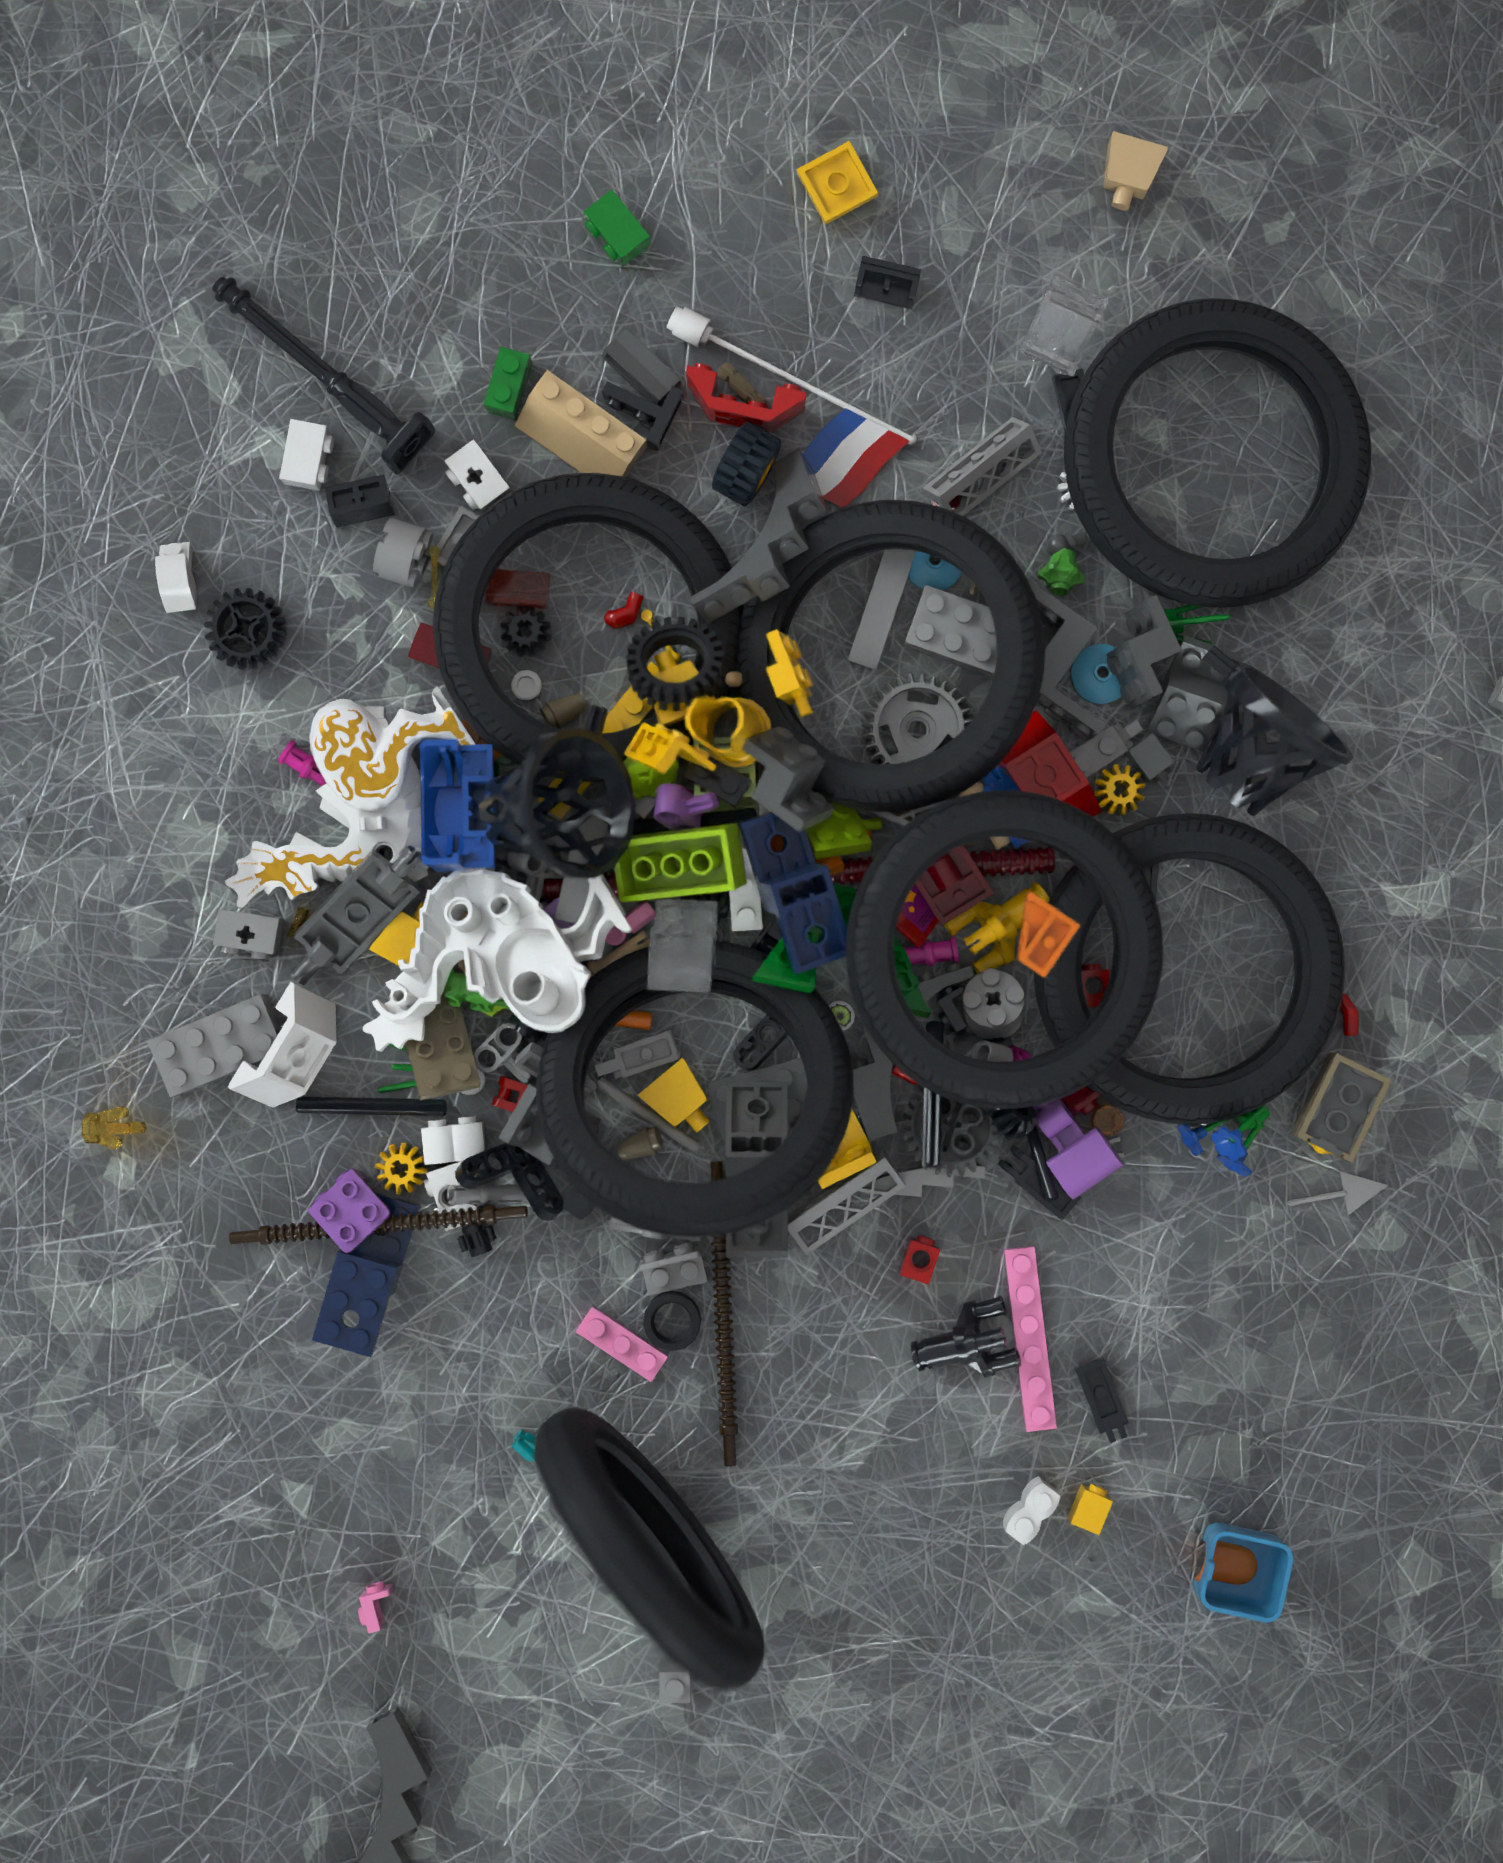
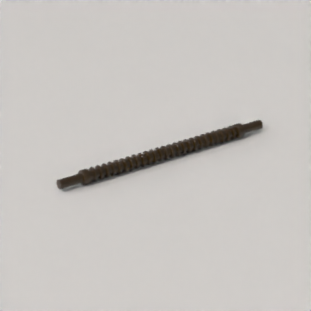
M710 1161L711 1181L723 1179L722 1161ZM726 1234L711 1236L714 1238L711 1246L715 1248L711 1251V1254L715 1255V1259L711 1262L715 1264V1268L712 1271L716 1273V1276L712 1280L716 1281L713 1289L717 1291L713 1297L717 1299V1302L714 1303V1307H717L714 1315L718 1316V1320H715L714 1323L718 1325L715 1333L719 1335L715 1338V1341L719 1342V1346L715 1348L719 1351V1355L716 1358L720 1360L716 1367L720 1368L717 1376L721 1378L717 1382L721 1386V1389L718 1390V1394H721L718 1402L722 1403V1407L718 1408L722 1412V1415L719 1416V1420L722 1421V1424L719 1425V1434L723 1436L724 1466L731 1467L736 1466L735 1435L738 1434V1424L734 1423V1420L738 1417L734 1415L737 1407L733 1406V1403L737 1399L733 1397L736 1390L732 1387L736 1384V1381L732 1380V1376H735L736 1373L732 1371L735 1364L731 1362V1359L735 1355L731 1354L734 1346L730 1344L734 1340L733 1337H730V1333L734 1330L730 1328L733 1320L729 1319V1315H732L733 1312L729 1311L732 1303L728 1300L732 1297V1294L728 1293V1289L732 1287L728 1284V1280H731V1277L727 1275L731 1268L727 1267L730 1259L726 1258Z
M486 1205L484 1209L478 1206L476 1210H473L472 1207H469L467 1211L464 1208H460L459 1212H456L453 1208L450 1213L444 1209L442 1213H439L438 1210H435L433 1214L426 1211L425 1215L417 1212L416 1216L412 1212L408 1216L401 1213L399 1217L392 1214L391 1218L388 1217L374 1231L376 1234H380L381 1230H383L387 1234L390 1230L396 1233L398 1229L402 1232H405L407 1228L410 1231H414L415 1227L421 1231L423 1227H426L427 1230H430L432 1226L439 1229L440 1225L448 1228L449 1224L455 1228L458 1223L464 1227L466 1223L473 1226L474 1222L482 1225L484 1221L489 1225L496 1224L498 1220L527 1218L528 1209L526 1205L497 1208L495 1205ZM316 1221L315 1225L312 1222H308L305 1226L301 1222L298 1226L294 1223L290 1227L283 1224L281 1228L278 1225H274L273 1228L266 1225L260 1226L258 1230L230 1232L229 1241L230 1244L260 1242L262 1245L271 1244L273 1240L278 1244L281 1239L284 1243H287L289 1239L295 1242L297 1238L300 1241H304L307 1237L311 1241L314 1236L318 1240L322 1236L326 1239H329L330 1236Z

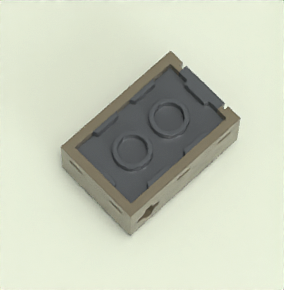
M1329 1052L1290 1135L1309 1143L1319 1154H1332L1344 1161L1353 1163L1392 1080L1338 1053Z

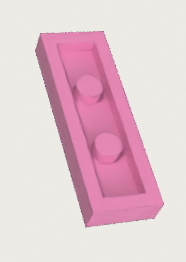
M593 1305L575 1331L650 1382H652L668 1358L666 1353Z

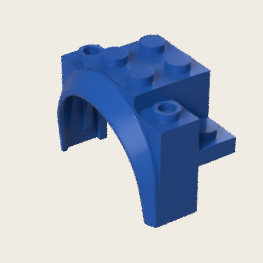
M457 739L422 740L420 744L422 862L436 872L495 868V845L485 835L492 825L479 818V804L491 794L484 787L491 779L495 778L493 745H461ZM498 802L490 810L497 816L499 815Z

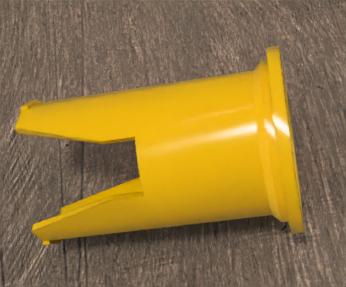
M714 697L695 698L690 707L687 708L685 716L687 729H689L696 740L705 745L711 757L734 768L750 766L757 761L742 750L748 738L772 729L771 721L765 710L754 701L740 697L719 699ZM738 708L739 722L737 729L731 736L732 749H719L714 742L713 736L715 722L727 710Z

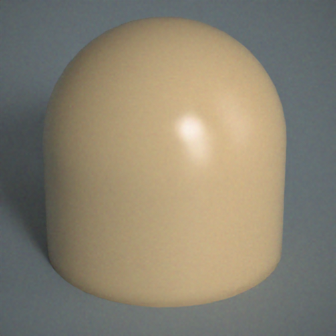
M738 671L728 672L725 677L726 684L730 687H739L742 683V674Z

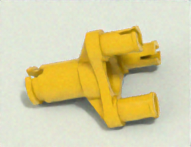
M1033 882L1029 889L1026 887L1000 906L996 903L993 905L981 901L944 924V927L951 936L956 935L957 932L973 921L980 924L981 928L963 939L966 946L976 940L979 941L969 948L973 955H976L984 947L993 943L992 951L972 963L977 974L989 968L997 969L1003 964L1007 966L1015 960V938L1018 936L1017 930L1022 926L1027 892H1032L1047 903L1050 901L1045 890L1036 882Z

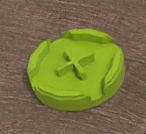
M629 757L623 762L631 778L635 799H643L642 796L649 795L651 798L656 797L659 785L674 784L678 777L679 763L677 759H675V762L668 768L665 774L633 761Z

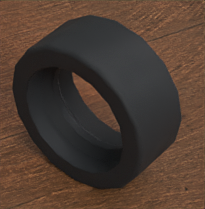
M676 1291L661 1293L651 1300L645 1310L643 1320L645 1334L652 1344L662 1350L677 1351L684 1349L694 1342L700 1331L701 1315L697 1304L686 1294ZM669 1303L683 1306L690 1316L689 1329L684 1335L675 1339L665 1338L660 1335L654 1323L655 1314L658 1309Z

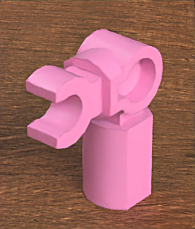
M645 900L624 917L632 928L631 932L635 934L658 917L648 901ZM613 926L607 934L605 941L611 946L619 947L627 941L629 933H624L616 926Z

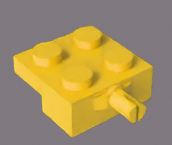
M778 629L766 634L777 661L776 664L766 668L776 696L789 705L796 703L801 717L812 714L813 711L807 698L812 696L809 687L813 686V682L806 668L803 669L798 659L802 657L797 642L795 640L792 641L789 635L785 636Z

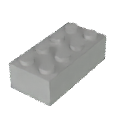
M925 585L903 647L993 678L997 657V639L989 607Z
M260 994L147 1041L167 1092L170 1098L236 1073L243 1061L252 1065L262 1062L281 1028L267 994Z

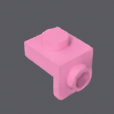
M383 1581L372 1583L366 1586V1590L359 1597L361 1607L358 1608L359 1619L362 1626H367L368 1634L380 1631L385 1623L378 1599L392 1594L394 1590L392 1583L384 1585Z

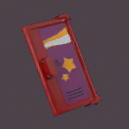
M915 884L903 904L896 929L914 946L919 948L939 920Z

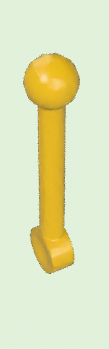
M644 610L641 613V618L643 621L648 622L652 628L651 622L654 621V615L650 610ZM671 645L665 647L666 650H671L676 664L679 663L681 655L675 652Z

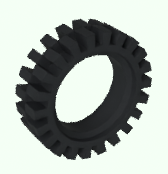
M679 616L677 624H672L671 617H665L664 626H660L658 620L651 622L652 631L645 625L640 629L641 636L638 634L633 636V644L629 643L627 654L628 677L633 691L638 692V697L642 701L647 698L648 705L654 707L657 701H659L660 710L667 711L668 703H672L673 711H680V703H685L688 708L695 698L705 697V694L708 697L715 695V688H720L722 684L721 678H724V656L721 641H717V634L714 631L709 633V626L703 623L698 628L697 620L691 618L689 624L685 625V617ZM669 645L691 647L700 653L704 659L702 670L692 679L680 683H669L657 679L648 670L647 663L656 651Z

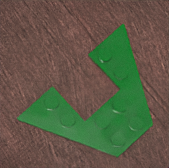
M833 884L847 930L850 911L858 889ZM818 925L812 926L808 932L809 940L814 943L821 938L822 931ZM895 936L894 963L901 992L914 1016L928 1018L932 1014L931 1007L927 1008L918 987L920 982L911 971L912 964L904 946L899 945ZM782 937L756 971L752 981L812 993L815 988L816 967L799 974L793 973Z

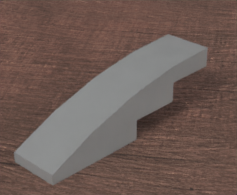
M903 549L884 550L848 661L877 669L916 551Z
M604 806L602 809L611 815V807ZM593 815L578 828L586 841L607 836L609 825ZM605 843L591 847L596 855H598ZM578 850L570 851L568 861L581 864L588 862ZM564 876L555 920L577 923L584 910L590 889L587 879L567 878Z
M977 1164V1169L974 1173L968 1167H965V1173L962 1177L984 1179L985 1166ZM923 1166L899 1170L897 1173L905 1182L906 1187L895 1195L921 1197L922 1185L953 1188L954 1176H960L957 1169H954L951 1177H948L946 1169L942 1168L941 1172L936 1175L935 1168L925 1170ZM887 1173L876 1178L875 1188L887 1190L895 1185L896 1182ZM872 1181L865 1185V1187H871Z

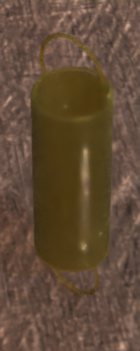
M298 906L287 937L294 938L295 932L304 924L309 909Z

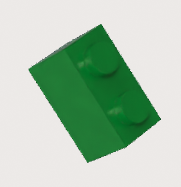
M612 189L584 211L586 221L584 226L594 239L599 237L605 244L602 248L612 262L618 260L624 266L651 245L649 234Z
M500 346L484 401L487 413L512 420L517 419L533 364L530 354Z

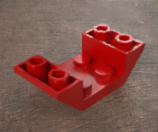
M696 363L694 367L687 365V386L711 422L740 428L749 421L771 433L802 414L805 410L807 392H802V388L793 384H784L783 387L777 386L772 408L767 409L766 404L758 401H749L748 404L737 402L736 397L727 394H719V397H715L718 388L717 372L712 371L713 368L705 364Z
M1035 710L1017 743L999 763L1000 767L1006 769L1019 791L1049 796L1077 807L1092 817L1096 816L1102 810L1089 782L1056 731Z

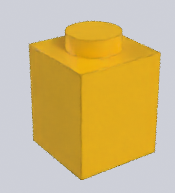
M1091 1483L1089 1487L1081 1484L1067 1517L1070 1523L1099 1535L1113 1503L1110 1496L1106 1495L1108 1490L1094 1483Z

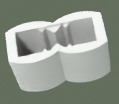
M476 1116L458 1118L459 1124L447 1125L446 1119L428 1121V1127L421 1128L424 1164L463 1161L470 1156L486 1151L484 1121L477 1122Z
M1039 1476L1032 1479L1024 1488L1021 1500L1013 1504L1006 1512L1003 1519L1005 1531L1022 1545L1029 1543L1039 1532L1042 1520L1049 1517L1057 1508L1060 1500L1057 1490Z

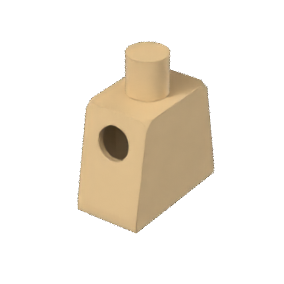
M1115 131L1112 132L1107 147L1103 188L1115 192L1111 204L1112 207L1127 211L1129 210L1132 197L1144 199L1168 150L1167 146Z

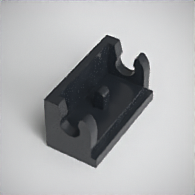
M862 256L854 296L912 309L921 269Z
M384 475L325 487L329 514L336 528L395 515L390 499V489Z

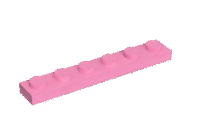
M1026 1246L1003 1249L1014 1341L1021 1359L1018 1374L1026 1432L1057 1429L1035 1247Z

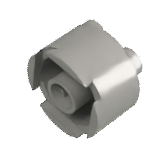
M391 517L382 531L388 533V535L384 537L382 542H378L373 563V572H376L374 576L408 587H415L419 575H423L427 567L428 558L423 556L425 548L429 549L431 545L433 531Z
M994 968L986 969L974 976L966 985L963 993V1013L967 1026L977 1036L990 1040L1000 1037L1005 1038L1015 1033L1020 1027L1024 1016V991L1020 983L1010 974Z

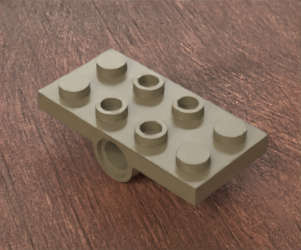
M446 992L442 993L440 1004H436L434 1010L424 1017L425 1034L423 1041L411 1039L404 1044L407 1057L411 1062L420 1100L479 1088L481 1084L461 1005L458 1007L449 1005L450 998L445 997Z

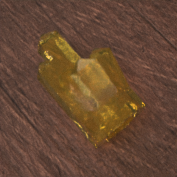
M121 1106L102 1112L85 1113L82 1121V1136L86 1144L97 1143L115 1150L122 1146V1138L112 1134L145 1133L147 1127L145 1122L115 1121L129 1117L128 1108Z

